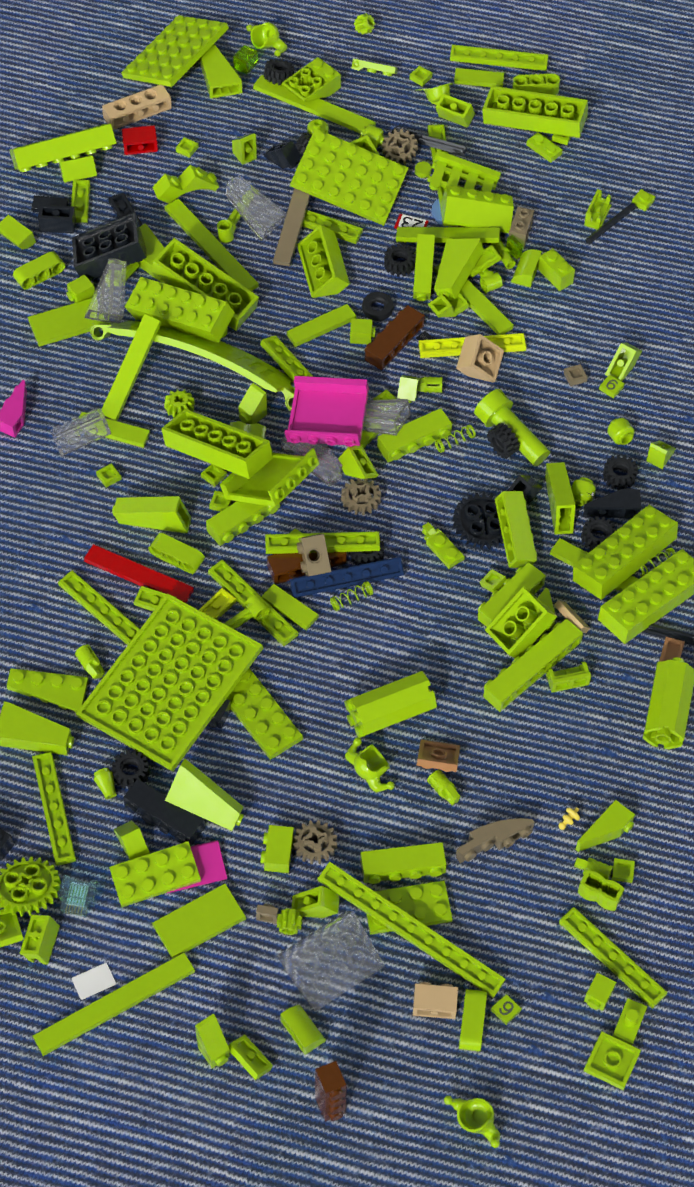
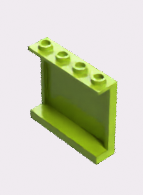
M314 448L304 456L273 453L272 451L273 459L250 479L232 472L220 483L225 499L276 507L320 464Z

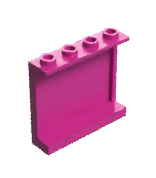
M295 376V392L288 430H285L287 442L295 444L299 442L309 443L313 445L327 444L331 446L345 445L348 447L360 446L369 392L367 380Z

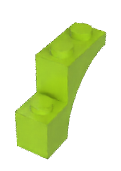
M189 165L178 178L165 173L152 188L157 199L169 204L187 192L200 189L216 191L219 185L213 173H208L200 167Z

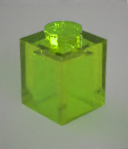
M243 45L233 56L234 69L248 74L258 64V51Z

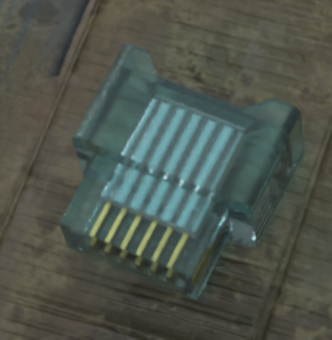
M63 875L59 891V899L62 901L60 907L61 914L65 913L86 918L89 906H95L99 890L98 881L91 880L88 883L71 880L68 875Z

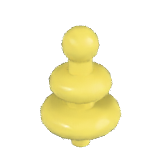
M569 807L566 808L568 815L564 814L562 816L564 821L559 823V829L564 830L567 824L573 825L572 819L580 820V816L577 814L579 808L576 807L574 810Z

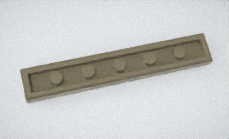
M294 188L273 258V264L291 266L311 197L310 194Z

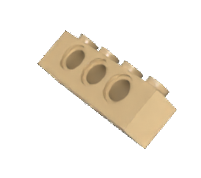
M158 85L102 105L103 118L107 124L112 125L113 130L172 109L171 97L163 85Z

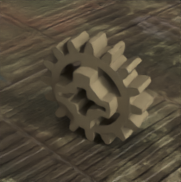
M403 128L400 129V132L394 129V134L389 132V138L384 137L385 143H382V152L385 158L394 162L397 161L399 164L403 162L405 165L406 160L412 161L411 156L416 157L415 151H418V142L414 134L410 135L409 130L404 133Z
M357 478L356 482L351 479L350 484L345 483V488H342L341 501L343 502V507H348V512L354 510L355 515L358 512L365 515V511H368L371 514L372 508L377 510L378 504L381 503V491H379V485L374 486L373 480L369 483L368 479L361 481L360 478Z
M310 820L308 826L304 823L301 824L302 830L296 829V836H293V842H295L293 849L297 850V857L303 855L302 861L305 862L307 859H310V864H313L314 860L321 864V859L323 858L329 861V855L334 856V849H337V842H335L337 841V835L334 834V829H328V823H325L323 826L320 825V820L316 824H313Z

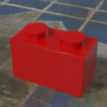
M155 125L122 129L125 155L158 152Z

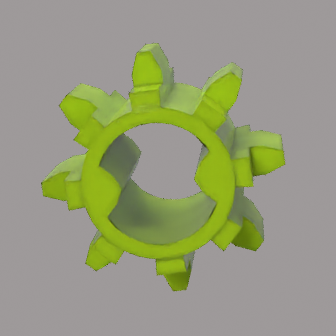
M368 13L358 15L354 23L355 30L362 35L372 32L375 25L374 18L368 15Z
M282 909L281 914L277 915L276 924L279 932L285 935L297 934L302 926L300 912L296 911V909Z

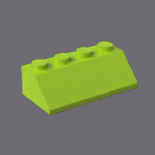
M446 185L441 201L443 223L466 227L500 228V232L509 233L514 208L512 196Z
M320 224L297 244L310 294L313 298L338 294L350 285L336 234Z

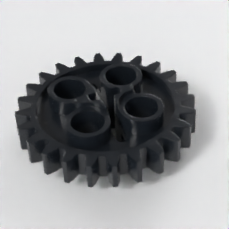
M483 492L482 497L475 493L474 498L470 494L467 499L462 498L461 503H458L457 509L454 510L452 519L454 521L453 528H457L456 534H462L460 540L466 538V545L472 542L473 548L480 545L481 550L484 545L490 550L492 544L496 548L499 543L504 544L493 494L489 498L486 497L485 492Z

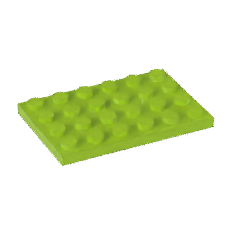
M178 15L127 65L121 74L126 79L172 87L229 29L228 25L224 22Z
M315 128L290 186L384 226L406 176L408 167Z

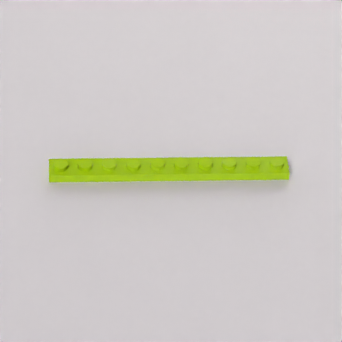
M331 862L327 864L318 877L317 881L480 990L486 991L492 998L495 997L506 980Z

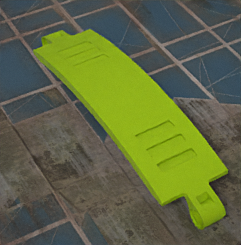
M103 322L94 325L90 333L95 340L108 338L111 333L119 336L134 337L141 322ZM160 325L154 342L200 355L243 375L264 389L275 393L281 391L285 396V405L291 411L295 388L291 385L294 382L275 367L222 341L219 343ZM99 328H102L103 335L100 334Z

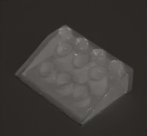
M345 911L277 955L287 974L314 1012L385 966L354 911Z

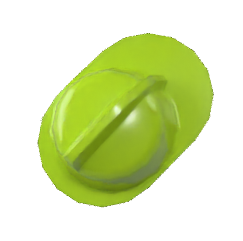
M453 83L418 90H424L428 100L432 104L437 105L442 94L450 96V85H453Z

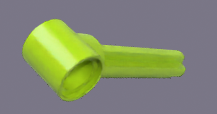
M251 190L244 194L227 220H221L217 223L219 241L229 243L234 239L235 225L255 197Z
M488 269L479 273L481 277L480 285L485 293L503 286L499 273H494Z
M259 594L252 595L245 602L246 608L223 624L235 630L251 618L254 620L263 619L269 614L270 608Z

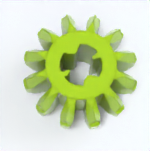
M177 388L176 392L170 391L169 395H166L164 408L167 410L168 416L172 415L174 418L184 409L194 411L195 400L192 398L191 392L187 393L185 389L181 392Z

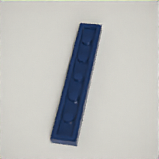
M401 557L332 570L328 573L289 579L292 596L296 598L360 585L366 581L370 583L404 576Z

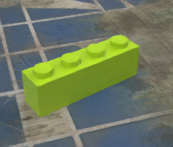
M440 408L379 435L377 448L389 463L400 459L406 454L414 453L424 446H429L435 440H440L441 437L447 438V435L451 434L452 423Z
M502 491L495 498L508 566L509 568H519L521 566L524 567L528 562L533 565L537 561V551L533 543L534 536L531 533L530 518L527 514L523 491Z
M237 501L206 521L207 532L219 546L229 543L238 534L246 532L252 525L260 523L266 516L277 512L280 508V503L273 507Z
M529 562L524 567H519L515 575L511 579L508 578L499 591H494L490 599L479 606L477 620L487 627L522 587H525L535 595L544 586L546 575Z
M443 842L361 852L360 862L364 883L377 884L385 880L395 882L402 878L418 879L427 875L437 877L446 872Z

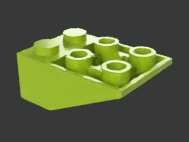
M317 57L282 82V84L306 102L329 97L341 88V74Z

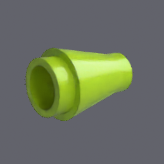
M109 768L96 771L93 780L103 793L105 799L114 798L117 794L113 772Z

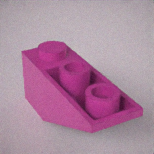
M22 380L19 385L15 386L12 395L5 400L0 410V431L14 438L25 423L27 398L25 380Z

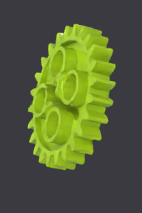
M33 856L30 857L29 861L22 857L21 862L15 859L14 865L7 863L6 870L0 869V908L4 907L5 912L11 910L12 915H15L18 911L21 917L24 915V912H28V915L31 916L34 910L39 914V908L48 909L47 903L53 904V898H58V891H61L60 876L53 864L49 866L48 860L42 863L40 857L36 861L33 860Z

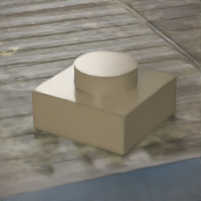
M581 364L564 369L563 373L570 387L587 382L588 377Z
M271 904L257 905L256 920L277 923L278 908Z

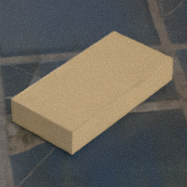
M558 600L554 604L557 610L580 631L587 633L591 629L566 602Z

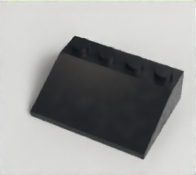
M135 212L72 237L74 268L79 277L85 274L90 281L147 258L145 243Z

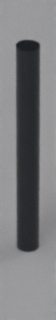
M634 203L628 205L586 238V243L590 245L636 209V205Z

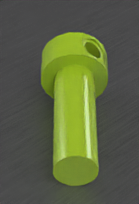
M501 389L491 391L478 403L474 414L486 427L503 423L508 428H511V432L515 433V438L519 440L517 441L520 443L519 451L533 466H538L549 456L550 451L511 411L513 406L512 400Z

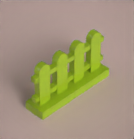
M437 150L431 167L434 169L432 176H428L427 181L430 182L429 188L431 190H438L439 186L446 188V185L463 188L458 186L461 178L466 180L465 189H474L475 185L478 184L482 186L481 191L491 192L496 189L501 172ZM444 173L450 175L448 182L442 180Z

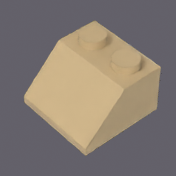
M481 334L465 337L456 369L468 377L493 383L496 381L504 350Z

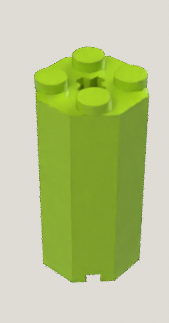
M675 657L672 660L659 661L656 664L643 739L655 747H658V744H662L664 749L682 747L694 686V668L685 663L682 658Z
M423 671L345 700L344 704L349 712L347 720L351 727H355L357 737L361 738L437 708L435 694L428 687L431 685L429 679Z

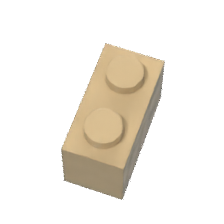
M429 982L415 984L413 1016L455 1019L458 987H453L451 984L432 985Z

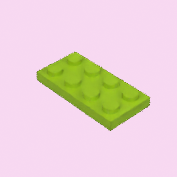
M188 841L109 867L121 907L201 882Z
M445 881L374 891L426 926L452 922L453 918ZM366 913L370 935L392 931Z

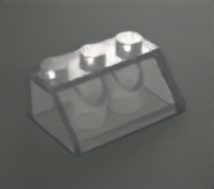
M99 408L91 410L81 417L73 418L70 422L54 427V429L50 430V433L60 455L64 456L110 435L111 431L103 412Z

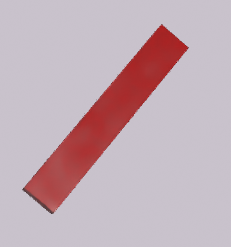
M94 544L84 557V562L139 586L165 594L168 593L184 603L188 601L194 591V587Z

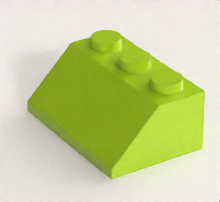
M522 587L487 626L485 631L509 656L514 658L521 657L557 616L540 599L525 587Z

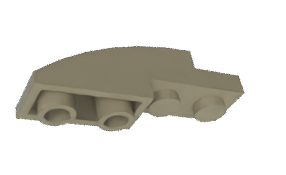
M525 818L507 819L481 826L469 833V842L457 848L456 858L460 863L471 861L479 852L490 850L494 844L498 850L504 847L509 848L516 840L521 837L526 838L533 832L534 821L533 819Z

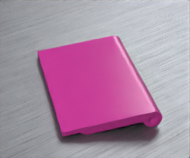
M218 840L190 846L201 882L167 893L227 879Z

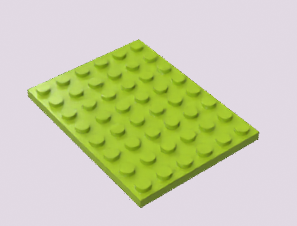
M167 593L76 712V715L83 721L173 772L263 650V645Z

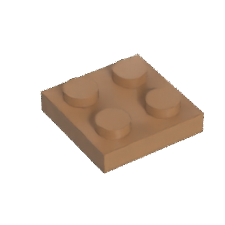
M421 739L417 766L425 769L434 768L445 772H457L460 745Z

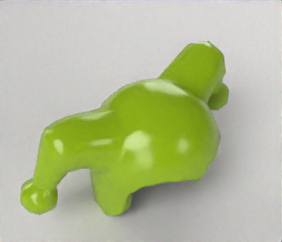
M266 22L256 26L247 25V31H251L252 44L257 49L275 48L277 50L274 51V54L277 57L287 50V45L279 38V30L274 24Z
M355 738L345 754L346 760L354 766L356 773L366 780L373 792L378 793L387 789L393 790L395 785L392 781L387 782V784L380 782V777L390 768L386 759L373 744L357 753V747L362 744V740Z
M448 1095L445 1096L444 1103L451 1105L457 1111L458 1123L463 1129L470 1133H480L490 1142L493 1148L499 1147L500 1133L493 1124L495 1114L493 1107L488 1101L481 1098L463 1100L461 1098L453 1099Z

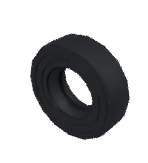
M372 292L363 299V314L371 320L383 321L389 318L393 312V301L389 295L383 292ZM379 302L384 305V308L382 310H374L371 308V305Z

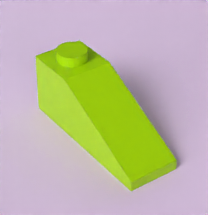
M615 800L577 841L575 850L580 852L619 838L624 832L628 833L635 824L633 823L635 814Z
M212 1014L196 1024L195 1030L198 1049L213 1069L216 1066L224 1065L229 1060L230 1049L216 1016Z

